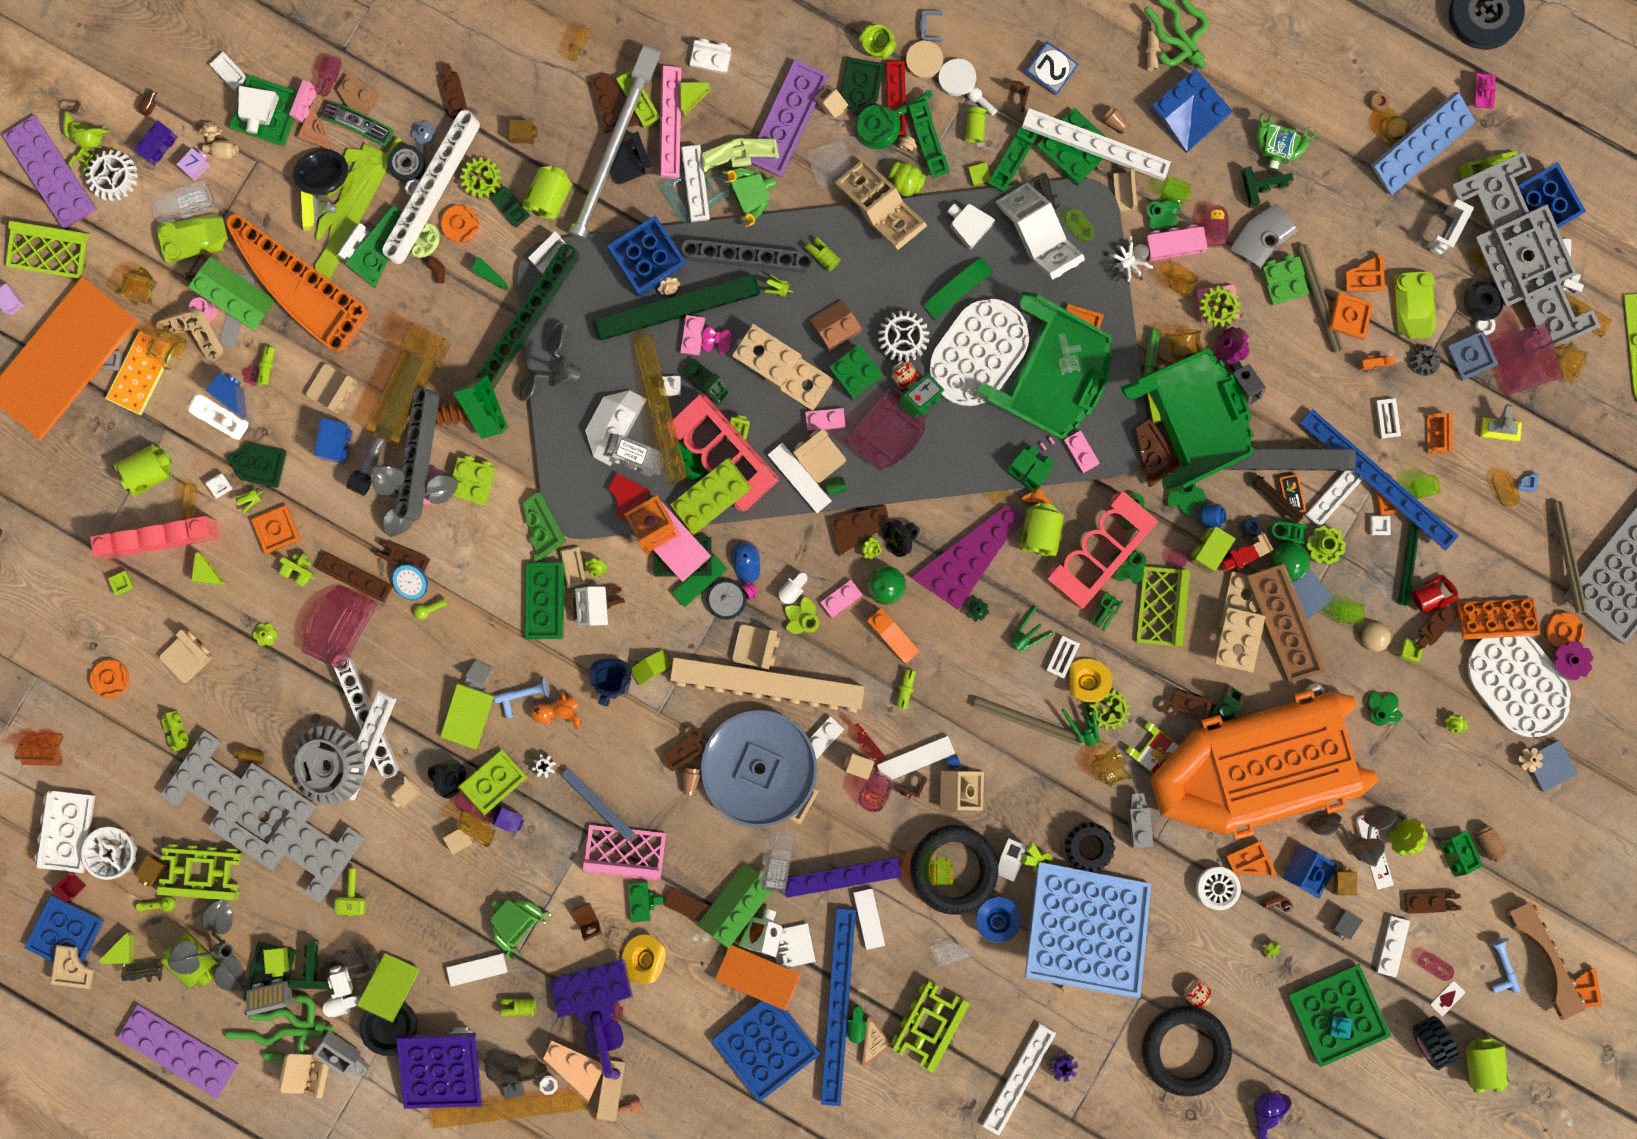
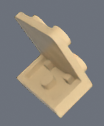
M324 364L306 395L338 415L346 407V401L355 392L358 382L328 364Z
M824 428L821 431L817 429L809 435L811 439L806 443L804 441L800 442L794 448L796 451L793 452L796 459L816 483H821L846 462V458L828 437V433Z
M741 625L732 657L733 661L769 670L770 666L774 667L776 655H773L774 647L778 648L780 636H777L778 631Z
M181 629L176 634L178 639L160 655V660L182 683H188L213 657L209 654L210 650L204 644L200 645L198 643L197 637L193 632Z
M288 1053L285 1055L278 1091L280 1093H302L314 1098H322L329 1067L313 1057V1054Z

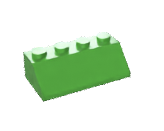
M212 257L208 258L188 286L189 289L253 331L256 330L275 302L274 298Z
M743 864L697 926L725 948L729 949L772 892L773 888L766 887L767 879L763 875Z

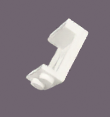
M1456 199L1447 207L1444 214L1454 220L1444 238L1437 236L1428 243L1427 247L1431 249L1432 253L1445 255L1454 247L1474 207L1459 199Z

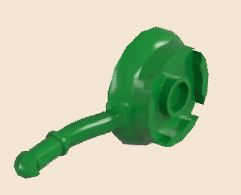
M931 90L925 91V93L916 99L914 98L913 101L898 108L896 111L884 105H872L865 108L860 113L856 123V133L859 140L871 149H883L890 146L897 139L900 132L899 116L909 112V105L931 99L933 92Z

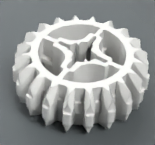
M110 150L109 154L106 151H102V157L96 154L97 160H90L93 165L86 166L90 171L85 174L87 178H90L86 183L91 185L89 189L95 192L97 197L101 196L103 200L109 198L111 202H114L115 197L121 200L122 194L128 197V190L134 192L131 185H137V182L133 180L138 178V175L134 173L137 171V167L133 166L134 161L132 159L129 160L128 155H122L121 151L115 153V151ZM111 162L121 163L124 168H114ZM113 172L115 175H113L114 177L111 180L109 176ZM100 183H109L113 189H104L100 186Z
M899 311V317L892 313V320L888 317L885 318V322L888 325L881 323L880 327L884 330H879L878 334L884 337L878 338V342H884L880 349L887 348L884 353L886 356L890 352L892 353L891 360L895 356H899L898 362H901L902 357H905V362H909V356L916 360L915 353L921 356L922 351L920 349H927V346L923 344L929 343V339L924 337L929 335V331H923L927 328V324L920 326L923 319L919 318L916 321V313L911 318L909 317V311H906L905 316H902V311ZM906 322L911 324V326L907 328H901L899 325L897 326L896 324ZM890 328L897 337L892 344L888 340ZM915 329L919 333L917 345L911 338V334ZM900 333H908L907 340L899 341ZM900 345H906L911 350L899 351L896 348Z

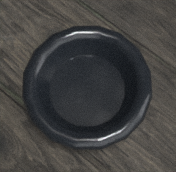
M317 149L306 153L297 161L293 168L292 178L296 187L302 192L311 195H325L334 192L344 184L348 177L349 166L346 159L340 153L329 149Z
M405 1001L393 1023L364 1010L359 1022V1034L364 1045L373 1053L382 1056L398 1054L396 1041L398 1035H416L417 1033L416 1015Z

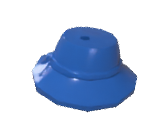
M1002 897L988 899L979 907L976 917L978 932L987 941L998 944L1012 940L1019 932L1022 921L1019 908L1010 899Z

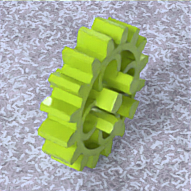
M480 157L478 162L473 158V164L467 162L468 168H462V172L465 175L460 176L461 180L464 181L461 185L463 188L467 187L465 190L467 194L472 192L471 196L473 198L476 195L481 200L483 195L490 198L489 193L496 194L495 188L501 187L498 181H502V177L498 176L501 174V171L496 169V163L491 165L489 158L486 162H484L482 157ZM484 167H487L488 171H484V173H482V169ZM471 172H475L478 177L484 175L487 181L493 180V183L488 185L485 180L481 179L480 188L474 189L475 185H479V180L476 176L470 177L469 175Z
M1217 286L1215 291L1210 288L1208 290L1209 294L1204 293V299L1199 301L1203 305L1199 308V311L1204 312L1201 318H1207L1206 324L1213 322L1214 328L1217 324L1221 328L1224 327L1225 323L1230 326L1232 324L1231 320L1236 321L1237 319L1235 314H1240L1241 312L1237 309V307L1241 306V303L1236 302L1239 296L1232 295L1234 290L1227 292V286L1223 290H1220V287ZM1224 295L1225 301L1221 305L1223 309L1219 312L1220 319H1217L1214 314L1219 309L1217 306L1221 301L1219 296ZM1209 301L1212 302L1213 307L1208 306ZM1226 307H1231L1232 312H1227Z
M1112 689L1111 693L1105 698L1089 705L1090 708L1096 711L1097 721L1099 722L1097 724L1098 728L1104 725V730L1107 731L1109 726H1111L1112 731H1114L1116 725L1119 728L1123 727L1122 721L1128 722L1125 716L1131 715L1130 712H1127L1131 705L1125 704L1128 698L1122 699V692L1116 695V690ZM1116 698L1118 705L1113 706L1112 710L1120 712L1121 718L1116 719L1115 714L1110 713L1107 715V721H1102L1101 716L1106 714L1108 710L1100 708L1099 702L1104 701L1105 706L1109 707L1113 704L1112 700Z

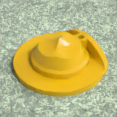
M1080 659L1071 663L1069 667L1070 696L1084 702H1096L1109 694L1113 678L1110 670L1103 663L1094 659Z
M638 935L632 938L625 946L622 954V959H625L629 979L639 984L656 981L663 969L666 958L664 946L658 939L650 935Z

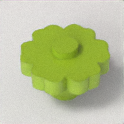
M1326 526L1314 529L1312 536L1306 539L1305 547L1308 551H1311L1309 557L1317 564L1324 562L1326 565L1337 562L1339 555L1345 553L1346 543L1341 540L1342 533L1334 527L1328 529Z
M1415 818L1410 821L1404 819L1396 824V830L1390 832L1389 842L1392 844L1391 848L1400 856H1404L1407 853L1409 855L1420 853L1425 847L1428 833L1424 830L1425 825Z

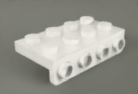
M48 791L43 799L45 811L40 820L42 832L38 836V844L40 846L39 852L35 856L37 868L85 873L81 851L84 841L90 835L95 802L94 795L61 791Z

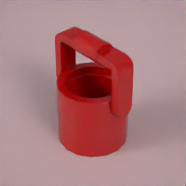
M1439 575L1427 581L1423 587L1411 592L1412 599L1422 614L1438 606L1444 607L1458 599L1457 588L1444 575ZM1442 581L1444 586L1453 595L1444 599L1437 583Z

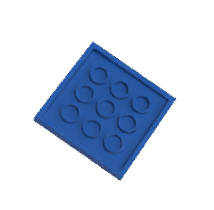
M760 1001L711 1040L758 1102H761L821 1055L820 1051L787 1009L784 1011L763 1001Z

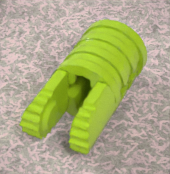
M816 237L813 239L814 245L810 243L805 248L830 272L839 264L841 258Z
M502 998L500 1001L502 1005H514V1009H502L499 1016H535L536 999Z

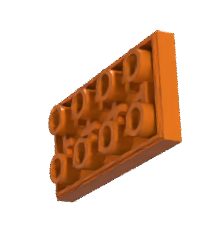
M1534 598L1456 603L1462 639L1538 636L1541 633Z
M731 945L727 950L715 981L786 1011L801 974Z

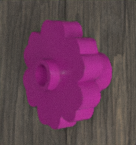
M1232 326L1225 329L1223 335L1217 338L1214 348L1217 349L1214 356L1217 360H1222L1228 364L1244 360L1249 355V343L1247 342L1249 335L1240 327L1235 328Z
M1569 641L1566 645H1559L1553 653L1556 658L1552 662L1555 672L1562 674L1566 680L1574 681L1578 680L1579 677H1586L1592 670L1590 662L1593 661V655L1589 648H1583L1581 642Z

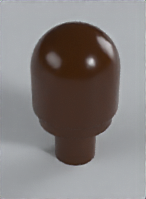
M150 90L147 97L141 98L138 104L140 114L147 116L153 112L156 106L154 99L158 94L157 92Z

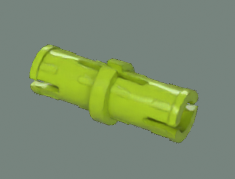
M264 346L262 359L258 364L259 373L256 384L268 386L270 373L274 368L272 364L276 349Z
M904 669L902 684L898 688L900 692L895 707L901 708L902 706L903 709H908L910 694L914 690L912 686L916 674L915 671L910 672V670Z

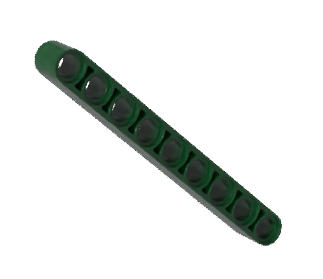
M564 244L558 249L475 378L488 375L492 388L496 387L578 261L579 253L573 246ZM568 250H572V256L565 258V253ZM561 266L562 271L559 274H555V268ZM551 282V288L545 291V284ZM540 298V305L534 307L535 299ZM530 314V320L524 323V316ZM516 330H519V337L514 339L513 333ZM509 346V352L503 355V348ZM498 362L499 368L493 371V364Z
M749 275L592 321L597 340L601 341L686 317V315H693L749 299L761 293L756 276Z

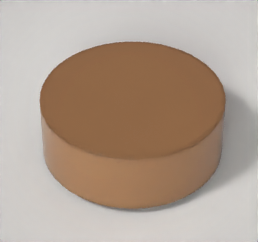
M1377 92L1372 95L1369 104L1373 111L1383 112L1387 109L1390 100L1387 94Z

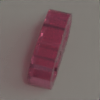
M1424 952L1419 956L1418 963L1421 968L1440 980L1448 981L1452 979L1454 969L1450 964L1429 952ZM1431 957L1430 961L1433 962L1435 965L1432 966L1427 964L1425 966L1426 962L1424 961V958ZM1441 967L1445 969L1447 967L1446 971L1448 972V975L1441 976L1442 972L1439 971L1437 968Z

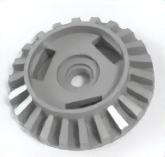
M322 725L307 730L295 742V749L291 752L292 762H290V767H293V773L291 774L297 781V787L303 790L302 793L305 796L311 797V800L314 802L318 801L320 804L332 805L349 799L357 792L364 779L365 760L360 745L350 733L336 726ZM320 743L329 744L335 751L320 747ZM324 760H328L330 762V770H326L324 768ZM305 762L307 763V767H308V770H309L311 779L309 778V776H308V774H307ZM342 772V779L340 783L336 786V788H334L332 783Z

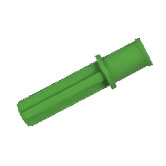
M1159 329L1149 330L1145 364L1142 366L1144 368L1143 376L1158 369L1156 362L1161 334Z

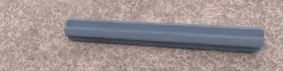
M569 768L562 773V777L627 841L634 837L635 833Z

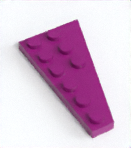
M1006 505L911 578L959 610L1023 515L1009 505Z

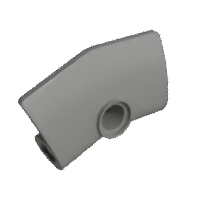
M1276 203L1246 224L1230 250L1246 258V262L1253 268L1261 270L1275 247L1297 234V229L1284 210ZM1265 238H1271L1273 245H1267Z

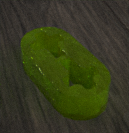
M1077 209L1070 210L1065 217L1066 224L1081 242H1090L1095 235L1093 226L1082 212ZM1071 214L1073 216H1078L1077 221L1079 225L1075 221H1070ZM1080 227H1082L1085 231L1090 230V237H1083V230Z

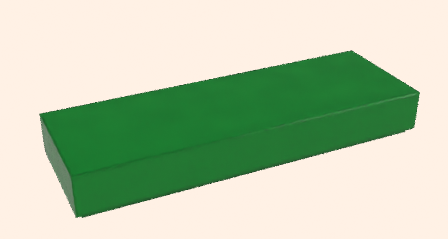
M714 555L712 557V576H690L672 594L686 607L728 569Z

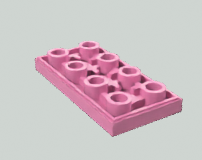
M664 505L681 536L678 538L676 536L668 541L666 545L659 546L654 551L683 582L705 563L711 555ZM648 517L645 521L648 527H652L656 523L654 517Z

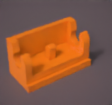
M1432 413V415H1427V453L1452 452V413Z

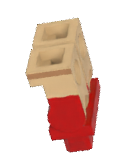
M1265 533L1253 538V545L1227 553V558L1220 563L1223 572L1229 571L1232 568L1234 571L1245 567V564L1272 551L1273 548Z

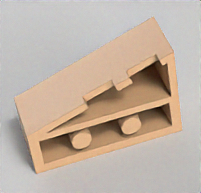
M551 1041L543 1058V1063L588 1104L603 1072L601 1063Z

